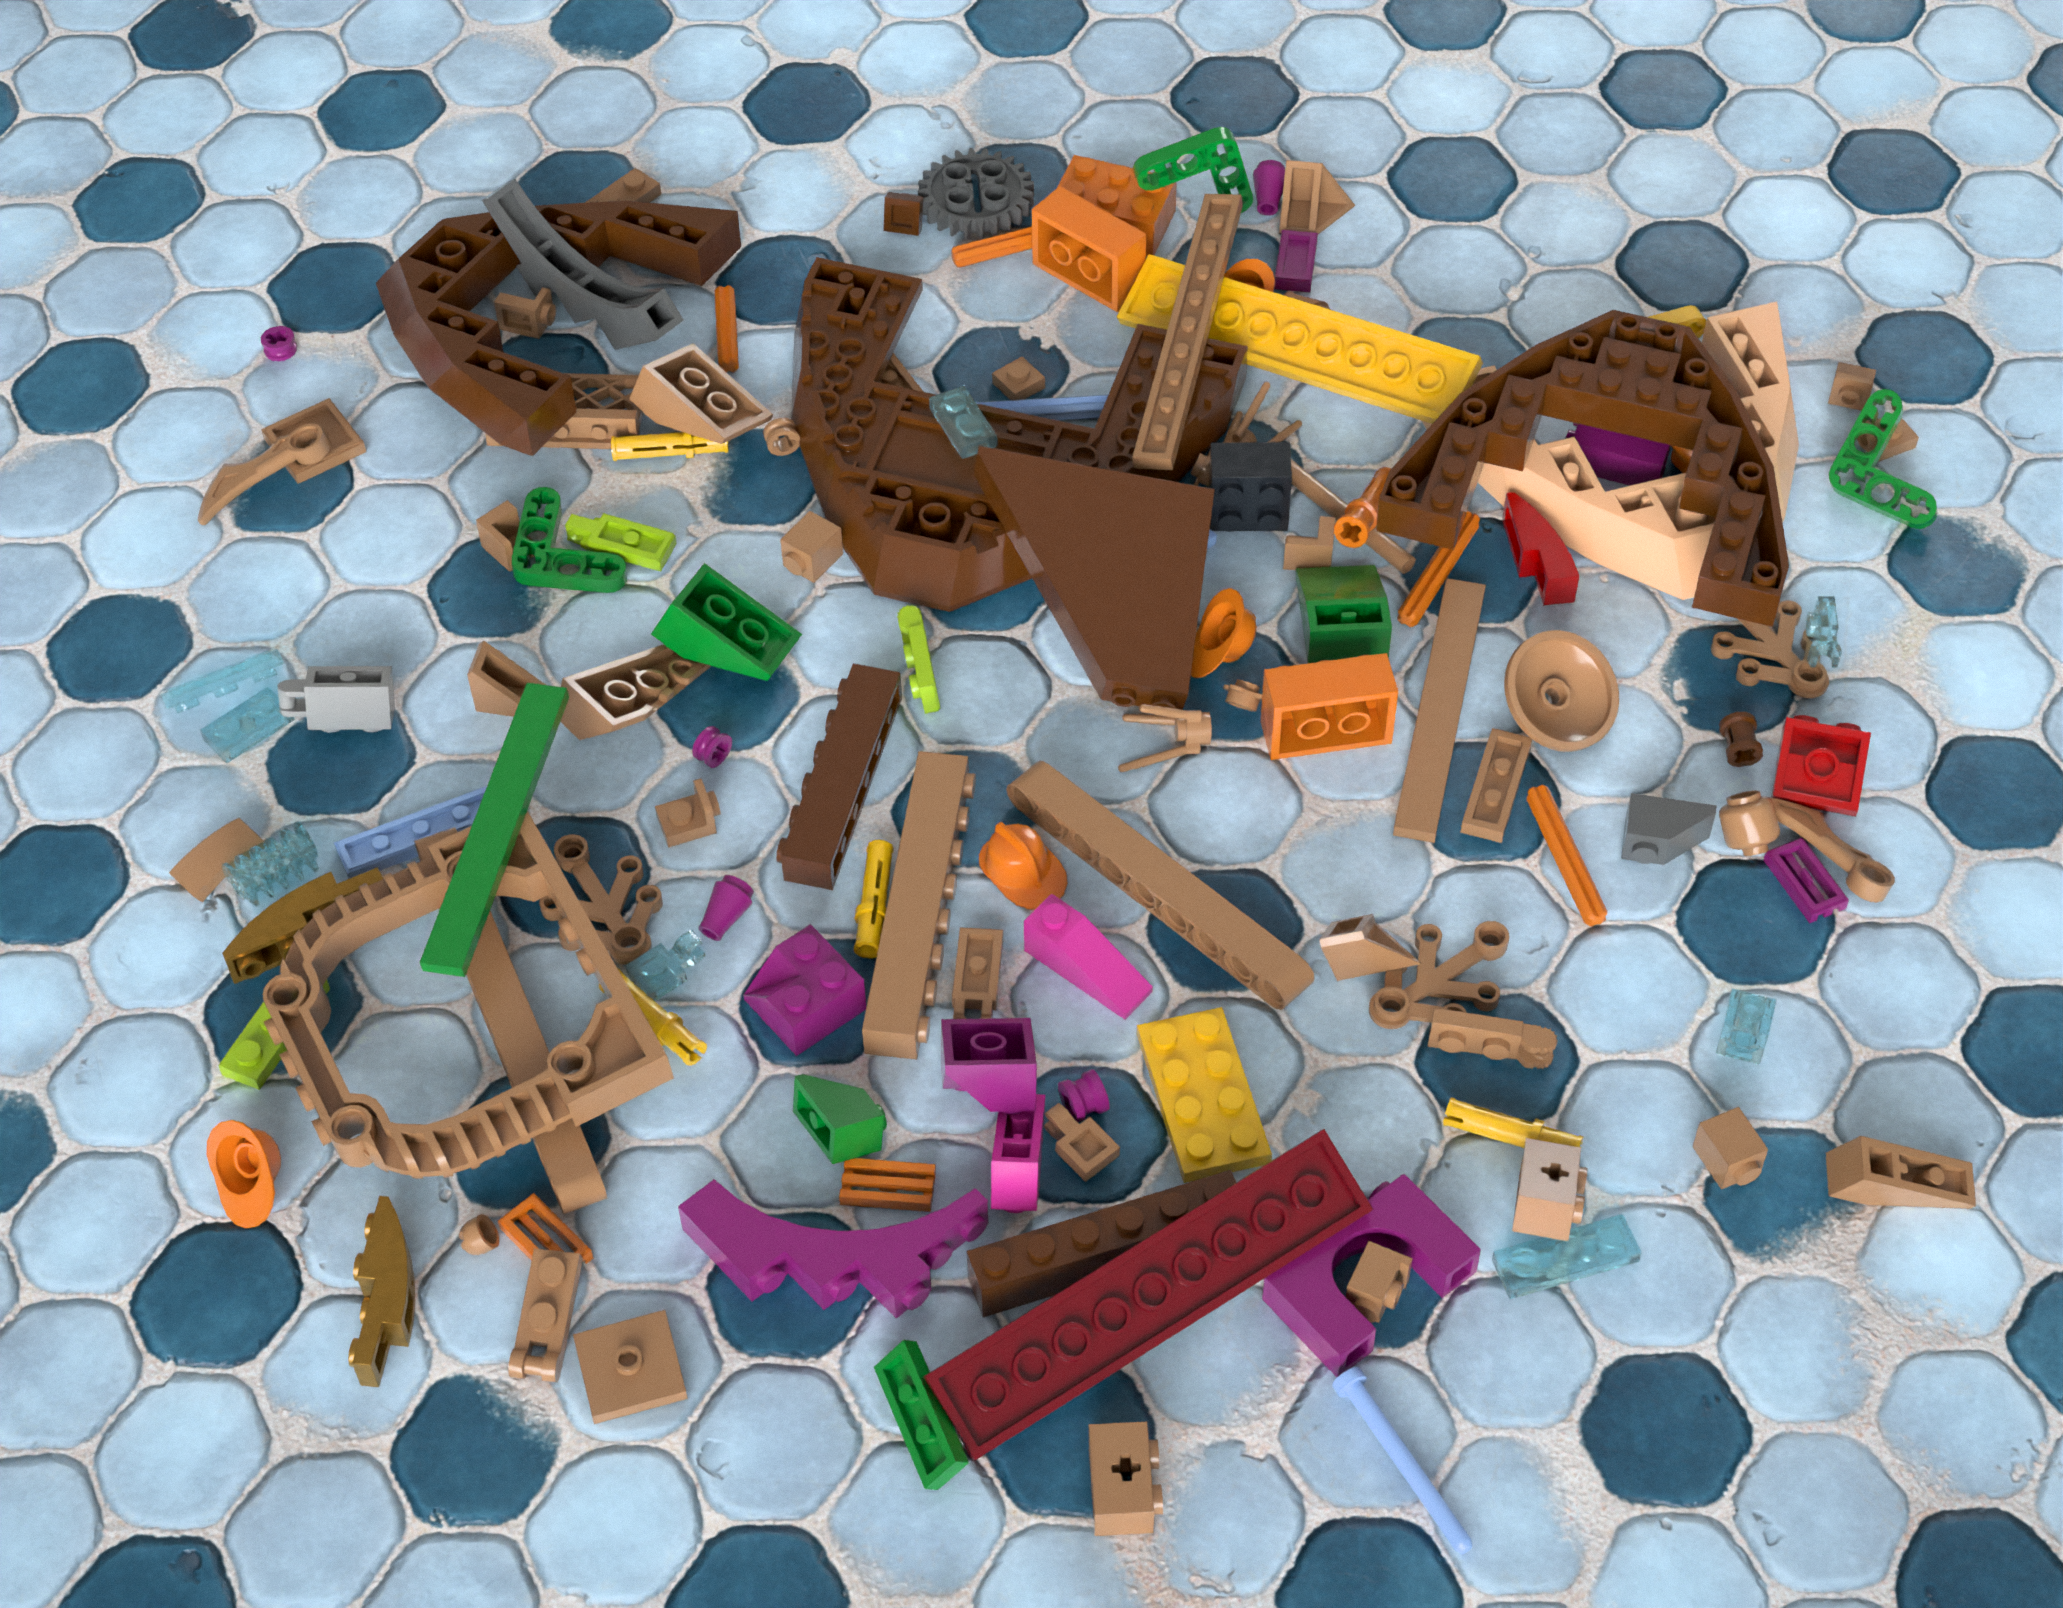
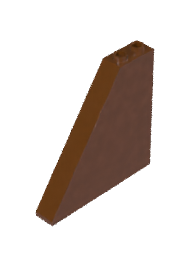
M979 446L974 476L1100 699L1110 701L1121 707H1140V705L1146 704L1183 710L1189 692L1215 489Z

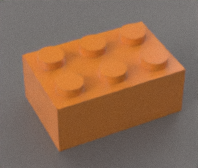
M1074 155L1058 187L1061 186L1081 196L1086 201L1108 211L1113 216L1146 233V256L1149 254L1155 255L1176 212L1177 182L1152 191L1144 190L1138 185L1133 168Z
M1059 186L1032 209L1033 265L1118 313L1146 261V233L1113 216L1108 211L1086 201L1081 196Z
M1387 653L1264 669L1261 726L1270 760L1392 744L1398 688Z

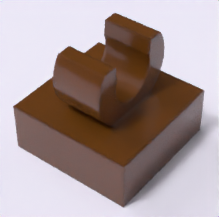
M888 192L885 196L883 231L919 236L922 231L923 197L916 194Z

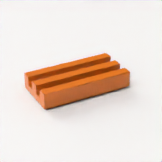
M861 1158L844 1161V1173L841 1180L842 1189H840L839 1193L840 1205L931 1212L936 1164ZM852 1186L879 1188L880 1191L885 1192L852 1190ZM897 1190H906V1191H919V1192H924V1193H923V1195H914V1194H901V1193H888V1192H897Z
M535 1193L531 1194L498 1220L500 1229L531 1261L534 1248H539L514 1224L516 1220L546 1250L563 1251L526 1214L531 1209L574 1253H580L586 1264L594 1259L592 1250Z

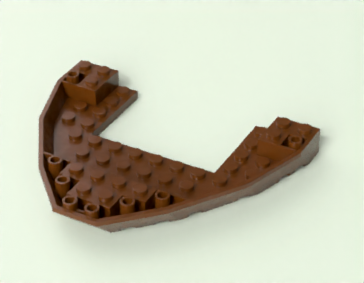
M816 257L804 281L794 332L791 420L797 426L796 431L800 435L799 447L824 519L841 527L843 549L872 593L881 597L951 612L1032 579L974 476L979 446L1179 482L1195 465L1199 454L1205 455L1211 448V443H1216L1227 431L1246 380L1248 346L1207 339L1173 470L1134 468L1132 456L1167 329L1137 324L1095 428L1085 427L880 383V379L923 291L922 279Z

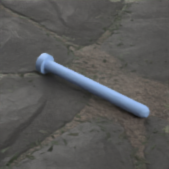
M1353 1367L1343 1372L1332 1384L1338 1396L1349 1397L1454 1550L1461 1554L1468 1552L1472 1548L1471 1538L1364 1387L1367 1377L1360 1367Z

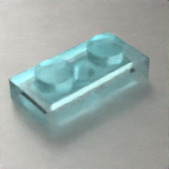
M965 386L929 397L931 412L962 459L977 454L979 446L988 448L998 447L997 434Z
M267 687L202 728L200 732L203 740L227 764L294 721L295 718L283 716L280 713L279 697L272 689Z

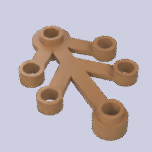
M1786 600L1779 604L1775 617L1776 622L1779 624L1777 635L1766 625L1738 619L1758 641L1735 637L1729 632H1719L1713 637L1711 652L1719 659H1729L1735 653L1775 660L1784 667L1761 665L1759 661L1752 658L1743 659L1739 662L1736 672V679L1742 685L1754 686L1760 680L1785 684L1789 686L1793 693L1803 698H1817L1827 691L1829 685L1827 671L1819 663L1821 652L1824 650L1827 641V634L1823 629L1809 627L1804 630L1800 642L1801 648L1805 651L1802 661L1791 651L1795 626L1798 625L1802 613L1801 606L1794 601ZM1809 639H1815L1819 642H1813ZM1719 644H1726L1729 647H1723ZM1745 671H1752L1754 674H1749Z
M574 834L561 837L554 846L556 861L562 870L574 874L591 901L579 900L588 918L591 921L605 923L610 932L596 930L609 951L611 958L623 965H633L643 961L650 954L652 947L650 936L645 930L651 915L662 908L663 900L658 887L654 885L642 886L636 892L637 906L629 923H626L621 916L632 885L638 883L643 878L644 872L641 860L636 856L629 855L622 857L618 861L616 866L617 876L608 895L588 864L590 853L587 841L583 837ZM627 868H636L633 872H624ZM550 894L540 899L541 913L545 919L557 921L563 918L558 908H547L549 905L555 904ZM647 897L655 898V900L651 902L643 901ZM559 928L558 935L561 946L568 951L579 950L580 947L576 941L568 944ZM629 945H635L634 947H631V948H625L626 946H629Z
M1485 921L1479 924L1474 932L1473 944L1435 968L1436 952L1441 946L1442 932L1433 924L1421 925L1417 929L1415 946L1419 950L1418 961L1422 963L1417 965L1416 981L1402 990V974L1406 972L1408 967L1385 971L1384 988L1375 993L1369 1002V1015L1371 1019L1380 1027L1398 1029L1405 1026L1410 1020L1431 1023L1433 1012L1436 1008L1466 1012L1463 1006L1456 1003H1449L1444 1007L1418 1003L1427 996L1472 1001L1474 1006L1481 1011L1488 1012L1494 1010L1498 1006L1500 989L1495 983L1482 981L1476 984L1451 980L1483 959L1493 961L1502 957L1507 951L1509 942L1507 928L1496 921ZM1430 936L1435 940L1428 942L1423 940L1422 937ZM1485 943H1492V944H1494L1495 946H1489V945H1486ZM1487 993L1493 998L1484 999L1480 994ZM1391 1008L1396 1010L1397 1012H1389L1385 1009Z

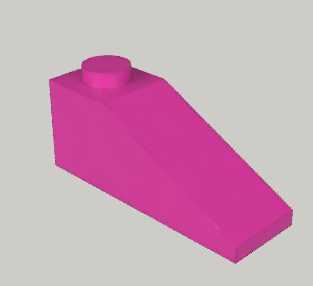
M1049 895L1024 920V951L1126 1020L1153 992L1152 985L1086 916L1055 895Z
M1036 1094V1111H1022L1018 1114L998 1112L991 1160V1209L1004 1210L1009 1213L1037 1211L1046 1095Z

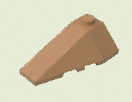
M663 644L562 678L561 687L567 688L570 697L561 723L579 740L610 733L646 720L711 666L684 659Z

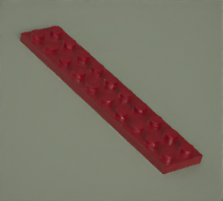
M1325 1129L1320 1130L923 1377L951 1420L958 1437L973 1461L977 1460L1374 1209Z

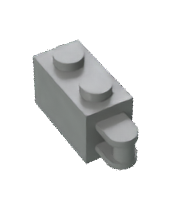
M308 666L306 679L284 680L277 685L280 713L287 717H307L308 730H321L328 733L340 730L378 732L383 729L392 728L395 711L392 666ZM296 697H305V699H296Z

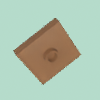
M665 1310L573 1334L594 1424L688 1399Z

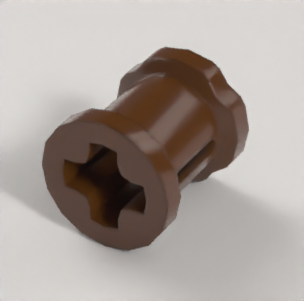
M1731 713L1725 716L1719 723L1720 733L1726 738L1728 746L1726 749L1727 762L1735 767L1754 765L1763 757L1762 744L1756 740L1755 735L1757 721L1751 713Z

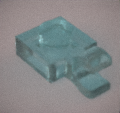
M1818 596L1814 612H1808L1806 635L1807 637H1813V643L1807 658L1810 667H1816L1819 655L1828 656L1831 659L1832 668H1837L1839 665L1842 649L1837 642L1839 625L1835 596Z
M693 930L682 934L669 951L660 943L625 965L627 975L634 984L656 1001L688 981L684 969L697 964L706 956L699 947L702 945V941Z

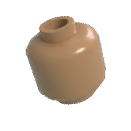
M1757 790L1737 793L1727 797V804L1719 810V818L1726 845L1732 849L1742 850L1744 856H1753L1769 851L1768 844L1776 840L1780 835L1773 801L1769 797L1761 796L1760 791Z

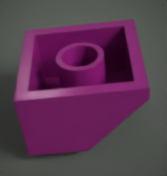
M811 924L774 948L744 993V1000L796 1056L867 1008L864 979Z
M1031 1018L941 1019V1074L943 1089L966 1091L990 1112L1018 1114L1022 1111H1036L1037 1062Z

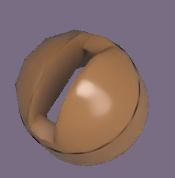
M484 1214L468 1220L460 1229L459 1238L464 1240L461 1243V1247L468 1254H485L499 1245L498 1231L491 1219Z

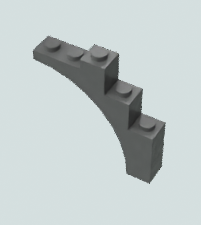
M516 179L508 181L482 199L487 210L519 258L520 263L516 267L534 296L538 295L542 287L551 290V293L555 292L574 323L596 319L615 350L656 341L684 320L664 288L647 289L627 284L605 273L573 249L536 209Z

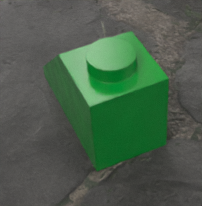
M805 1074L795 1076L793 1113L832 1164L882 1150L883 1131L887 1127L886 1115L883 1108L879 1104H875L863 1088Z

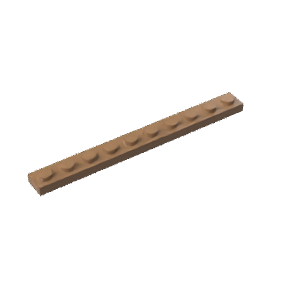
M1204 195L1133 452L1134 468L1173 470L1243 207L1241 195Z

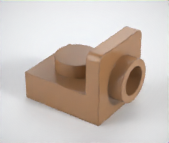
M542 287L535 300L500 292L494 301L499 329L540 339L547 326H551L556 317V306L552 302L551 290Z
M1838 362L1828 404L1862 411L1871 395L1876 370Z
M1877 418L1876 422L1873 425H1875L1882 432H1884L1885 428H1881L1880 421L1882 418ZM1902 418L1878 462L1916 448L1919 437ZM1862 434L1857 438L1861 448L1867 450V452L1874 450L1877 446L1878 440L1872 434Z
M701 778L693 780L694 795L655 806L656 816L668 848L717 833L714 816L721 814L718 800L714 791L706 792Z

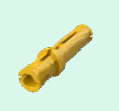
M685 432L611 436L613 461L686 455L688 459L695 458V454L729 453L728 441L720 444Z
M873 840L868 843L861 903L855 908L854 920L858 926L854 952L858 956L868 959L877 957L887 909L886 900L894 847L885 840Z
M618 969L661 1046L666 1045L688 1066H692L700 1061L702 1057L693 1050L697 1049L705 1054L707 1044L683 1026V1019L673 1012H667ZM599 983V989H600L603 993H605L604 990H603V988H602V986H601L600 983Z
M1452 1097L1446 1108L1445 1115L1447 1117H1444L1443 1126H1451L1524 1148L1526 1138L1581 1148L1580 1145H1582L1584 1138L1581 1135L1577 1136L1544 1126L1545 1121L1535 1119L1534 1122H1530L1465 1103Z

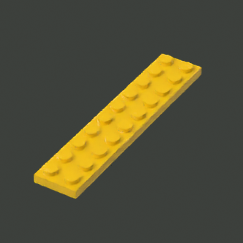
M1149 254L1116 316L1120 324L1135 329L1137 324L1168 329L1185 265ZM1224 277L1208 335L1210 339L1248 346L1247 365L1431 424L1435 422L1460 393L1473 385L1483 365L1479 355Z

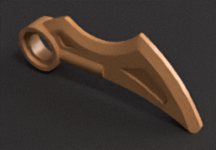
M304 424L292 431L291 434L278 437L268 450L252 460L238 464H223L205 493L198 514V522L201 525L208 524L221 509L245 490L297 460L300 464L307 465L320 461L327 455L331 446L330 440L318 424ZM316 439L310 446L302 448L307 442Z
M1769 797L1774 803L1778 822L1799 834L1848 873L1846 884L1855 895L1869 902L1876 903L1882 902L1895 883L1893 873L1886 866L1875 861L1871 855L1853 848L1836 836L1828 826L1824 813L1797 803Z

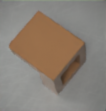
M507 500L476 519L481 546L511 572L513 570L512 554L520 521L517 508Z
M1320 516L1318 537L1288 535L1285 539L1283 569L1331 567L1336 517Z

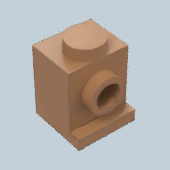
M1368 1241L1347 1285L1346 1298L1370 1323H1379L1386 1307L1394 1310L1403 1288L1406 1289L1413 1258Z

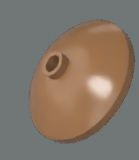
M1544 631L1520 644L1509 659L1504 679L1507 704L1519 727L1535 742L1552 750L1574 752L1594 745L1609 732L1618 713L1619 689L1611 665L1601 651L1591 642L1568 631ZM1545 693L1551 697L1552 704L1546 699Z

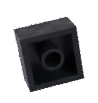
M1290 442L1211 443L1209 488L1215 489L1210 530L1227 532L1288 531L1292 483Z

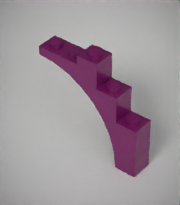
M715 1179L678 1206L682 1230L752 1302L763 1293H770L777 1289L787 1274L823 1310L835 1301L841 1302L848 1298L860 1282L896 1319L908 1309L914 1310L925 1302L930 1291H932L930 1270L942 1267L950 1259L952 1252L964 1242L976 1240L989 1223L988 1200L976 1188L947 1207L916 1220L869 1230L836 1231L811 1228L774 1218L742 1202Z

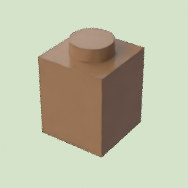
M811 511L780 539L783 566L792 574L801 575L813 583L843 555L841 527Z
M1739 1107L1700 1122L1692 1146L1721 1190L1736 1183L1742 1186L1754 1181L1762 1172L1768 1148Z

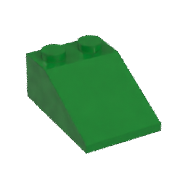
M705 563L673 600L651 633L652 636L662 642L667 648L673 650L684 659L765 681L770 679L802 636L799 631Z

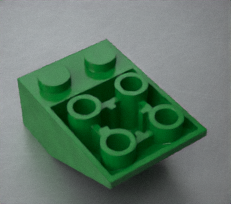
M1375 565L1295 569L1307 663L1387 653L1389 658L1392 624L1387 595Z

